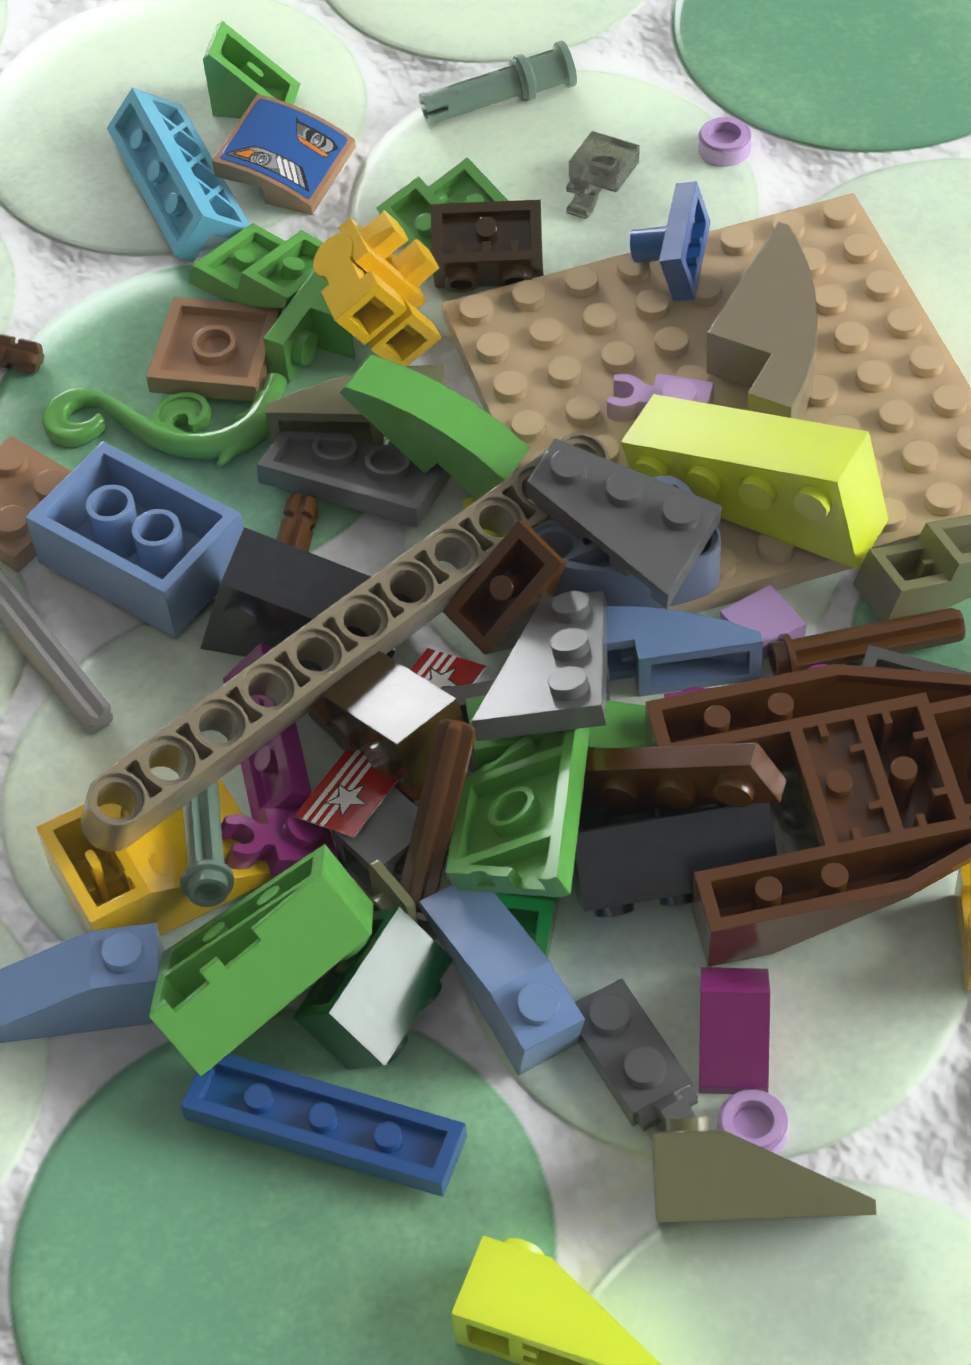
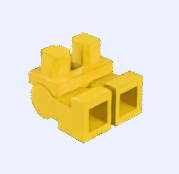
M385 210L363 228L350 217L338 227L340 234L328 238L319 247L314 257V271L329 283L321 293L334 321L364 345L368 344L370 350L380 358L403 366H409L441 339L434 323L417 310L427 302L419 286L436 272L439 266L429 249L418 239L409 244L397 256L393 254L408 241V238L398 222Z

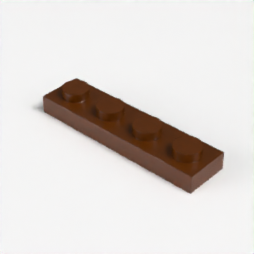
M757 742L588 749L581 809L583 807H614L622 810H632L637 806H671L686 809L693 805L708 804L747 807L751 803H780L787 780Z

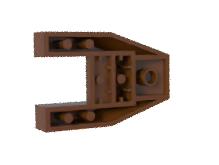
M832 664L646 701L644 731L646 747L757 742L779 771L795 768L820 847L694 872L691 910L707 967L774 954L906 899L971 862V675Z

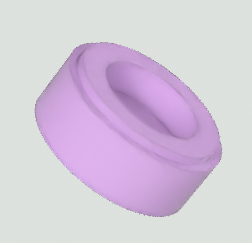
M718 117L709 120L699 130V154L706 162L715 166L727 167L737 165L747 159L751 152V130L743 121L732 117Z
M744 1090L733 1094L722 1104L718 1113L717 1129H724L779 1154L787 1140L788 1116L781 1102L771 1094L760 1090Z

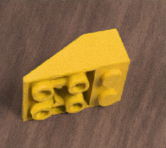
M218 780L222 824L224 817L232 814L243 815L222 780ZM85 803L36 827L50 870L86 932L156 923L159 934L162 936L276 877L271 876L267 861H256L253 866L247 869L238 870L231 868L234 874V886L221 904L213 907H201L192 903L182 892L180 886V876L187 867L183 807L131 846L120 851H104L87 841L81 827ZM104 804L99 807L100 811L110 818L122 819L129 816L127 810L117 804ZM232 839L222 840L224 860L232 844H239L240 842Z

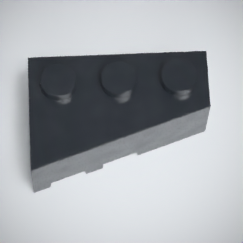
M244 527L221 580L200 649L246 657L260 643L274 648L371 578V576ZM393 594L394 597L402 602L413 603L406 595ZM354 626L346 627L354 635L369 637L360 628ZM397 647L386 655L393 659ZM308 660L299 661L306 669L323 671L315 662Z

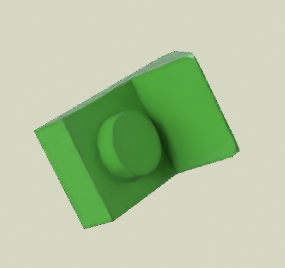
M314 270L263 338L269 373L283 375L288 384L291 383L303 365H308L312 361L317 347L348 358L355 357L352 334L334 321L321 293L329 283Z

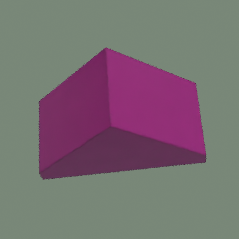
M701 967L699 1093L735 1094L744 1090H760L768 1093L771 994L768 969Z

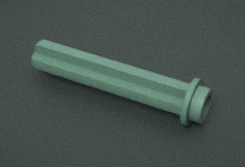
M216 781L183 806L187 867L180 876V886L182 892L190 901L201 907H213L221 904L234 886V874L231 868L224 863L218 783Z

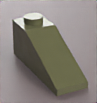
M709 1116L666 1117V1131H651L655 1219L657 1223L877 1215L876 1200L870 1196L724 1129H709Z

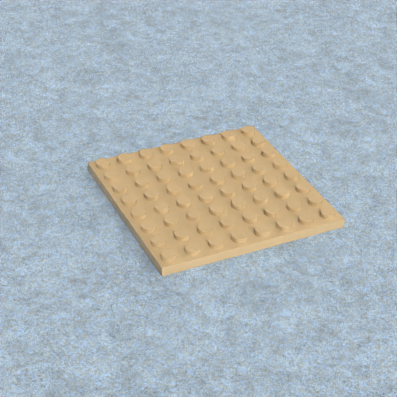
M854 193L709 231L695 300L673 302L660 262L635 263L630 252L532 278V280H524L442 302L444 321L483 410L501 422L530 447L513 474L547 450L555 438L560 440L571 433L582 432L593 435L603 443L608 451L610 461L629 468L621 441L635 420L617 422L607 418L608 397H617L614 396V376L617 374L633 375L639 378L643 384L654 385L657 374L714 382L713 405L747 410V395L750 387L707 373V332L776 224L781 222L789 225L808 262L815 288L818 321L813 383L803 420L869 431L889 519L872 548L916 541L926 522L971 515V387ZM526 498V499L529 500L531 503L536 504V503L533 502L531 499ZM720 518V522L717 525L721 533V565L718 586L706 596L683 604L670 606L668 609L696 614L740 601L770 584L775 590L852 569V567Z

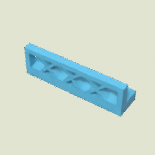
M131 88L107 126V130L175 257L193 262L211 234L230 239L250 224L225 180L215 177L212 157L183 106Z

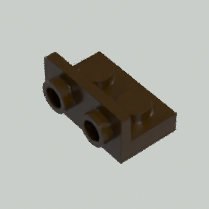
M541 200L431 204V254L439 266V269L433 273L435 287L462 293L472 291L476 287H502L543 276Z

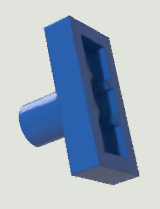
M697 181L676 183L667 226L634 229L630 234V251L633 261L635 263L660 262L673 302L695 300L711 223Z

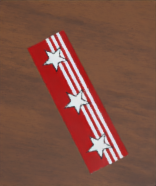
M427 648L410 670L443 689L473 684L486 668V665ZM358 749L353 750L351 753L345 751L295 813L294 817L354 838L397 783L398 779L394 776L388 779L381 776L372 767L366 755Z

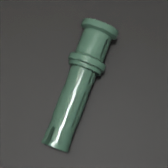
M561 40L554 43L553 49L529 57H525L523 54L515 55L512 60H509V66L434 91L420 93L419 103L425 105L421 110L428 126H433L435 123L517 96L520 100L530 101L536 98L537 92L562 84L568 88L576 86V68L567 44Z

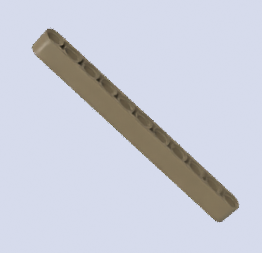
M583 432L571 433L560 439L563 442L609 460L606 447L593 435ZM547 450L98 775L90 784L81 818L82 832L87 841L96 848L108 852L120 851L131 846L322 703L323 698L321 694L378 651L386 655L441 614L518 520H524L533 529L540 523L553 518L537 504H533L526 499L528 498L527 480ZM483 529L493 531L499 537L491 536L483 531ZM438 561L448 562L457 570L445 568ZM393 594L406 595L413 603L402 602L394 597ZM354 626L360 628L369 637L354 635L346 627ZM308 660L315 662L323 671L314 672L307 670L299 661ZM251 696H266L274 701L276 706H260L252 700ZM208 730L220 732L227 738L228 742L219 744L210 742L203 737L201 732ZM164 766L175 771L179 778L165 781L156 777L150 769ZM104 804H117L126 809L129 816L122 819L110 818L103 814L99 807Z

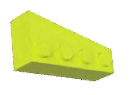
M653 394L621 441L630 469L652 478L661 475L678 478L689 486L694 495L721 505L720 518L857 570L861 567L868 550L873 547L889 520L869 431Z

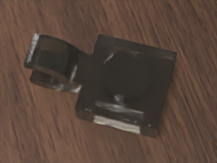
M591 131L569 160L570 180L566 186V192L575 195L567 206L566 213L587 219L596 206L602 188L617 193L639 163L640 145Z

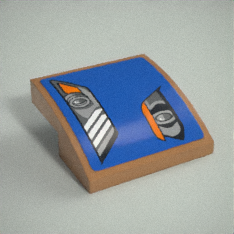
M257 94L212 159L215 177L261 187L265 204L313 215L355 150L356 144L353 137L325 119L290 103Z

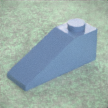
M452 884L419 901V908L445 952L454 959L452 964L518 1076L578 1043L585 1021L584 1016L550 960L495 893L459 890L455 884Z
M148 923L88 931L0 969V1043L153 1024L154 1022L149 1018V1013L164 952L157 924Z

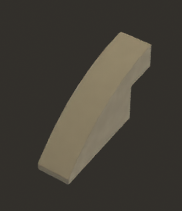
M781 222L776 224L707 332V373L750 387L747 395L748 411L803 420L813 383L818 321L815 288L808 262L789 225Z

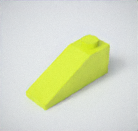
M484 1235L482 1236L451 1313L457 1344L519 1365H662L553 1258L545 1256L537 1246L518 1238H506L502 1242Z

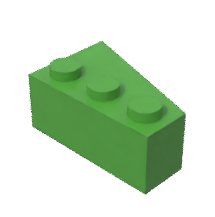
M325 844L165 950L162 954L149 1018L200 1076L204 1075L339 961L351 958L366 945L370 935H372V901Z

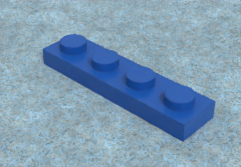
M232 1054L226 1055L204 1075L200 1076L196 1072L181 1104L186 1120L444 1197L467 1138L466 1124Z

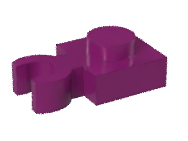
M264 808L257 822L245 815L232 814L224 817L221 824L222 840L232 839L240 842L239 844H232L224 860L225 864L232 869H247L253 866L256 861H267L271 876H277L324 844L338 861L339 858L330 829L294 817L299 809Z

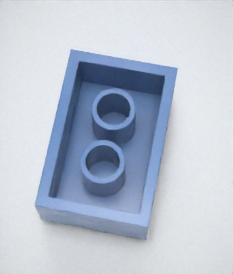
M103 441L25 517L40 564L174 638L217 595L221 580L244 529L241 513Z

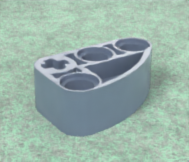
M662 475L653 477L694 494L689 486L678 478ZM554 518L544 521L533 528L566 562L555 596L568 591L592 592L604 590L607 606L663 608L650 597L651 589L633 574L630 573L625 577L609 564V555L590 539L577 538ZM718 527L714 530L669 607L706 596L718 586L721 565V533Z

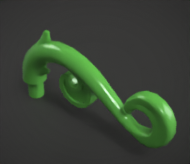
M279 373L267 374L262 390L254 395L250 408L236 414L234 417L236 422L209 432L203 431L210 425L212 417L210 406L204 396L194 392H179L167 396L158 403L152 420L104 393L88 388H72L51 399L44 409L42 423L46 436L55 444L66 448L80 447L90 443L102 434L106 427L104 418L101 414H96L92 419L83 423H72L69 421V417L79 409L99 408L148 446L167 454L187 459H218L217 465L224 467L234 457L251 450L269 437L265 414L266 405L284 396L287 380ZM181 424H188L190 433L176 427Z

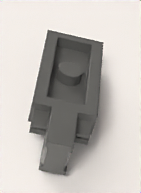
M622 978L575 1002L585 1018L578 1043L632 1126L638 1124L643 1131L657 1126L659 1131H666V1117L695 1116L690 1107L698 1103V1096L692 1087L691 1079Z

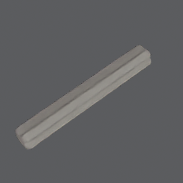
M0 568L1 626L85 732L93 734L97 733L102 727L109 726L113 720L110 704Z

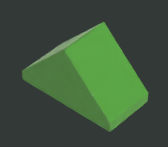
M221 21L216 25L203 57L213 116L241 119L257 94L293 105L301 84L225 22Z

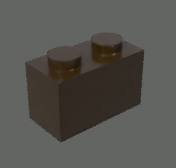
M381 651L371 656L321 694L331 717V720L327 722V728L334 741L348 753L358 749L366 755L372 767L381 776L387 779L394 776L414 791L424 784L438 722L441 719L465 722L455 697Z

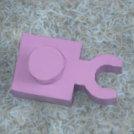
M617 374L614 376V396L617 397H608L607 418L617 422H629L637 419L653 394L712 404L714 382L657 374L654 385L643 384L639 378L633 375Z

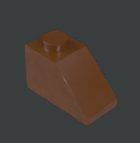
M518 520L442 612L484 655L512 649L541 599L555 596L566 562L524 520Z

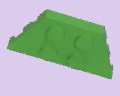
M590 727L553 732L537 745L529 735H526L507 748L504 754L497 760L485 764L465 778L445 871L459 890L560 898L571 894Z

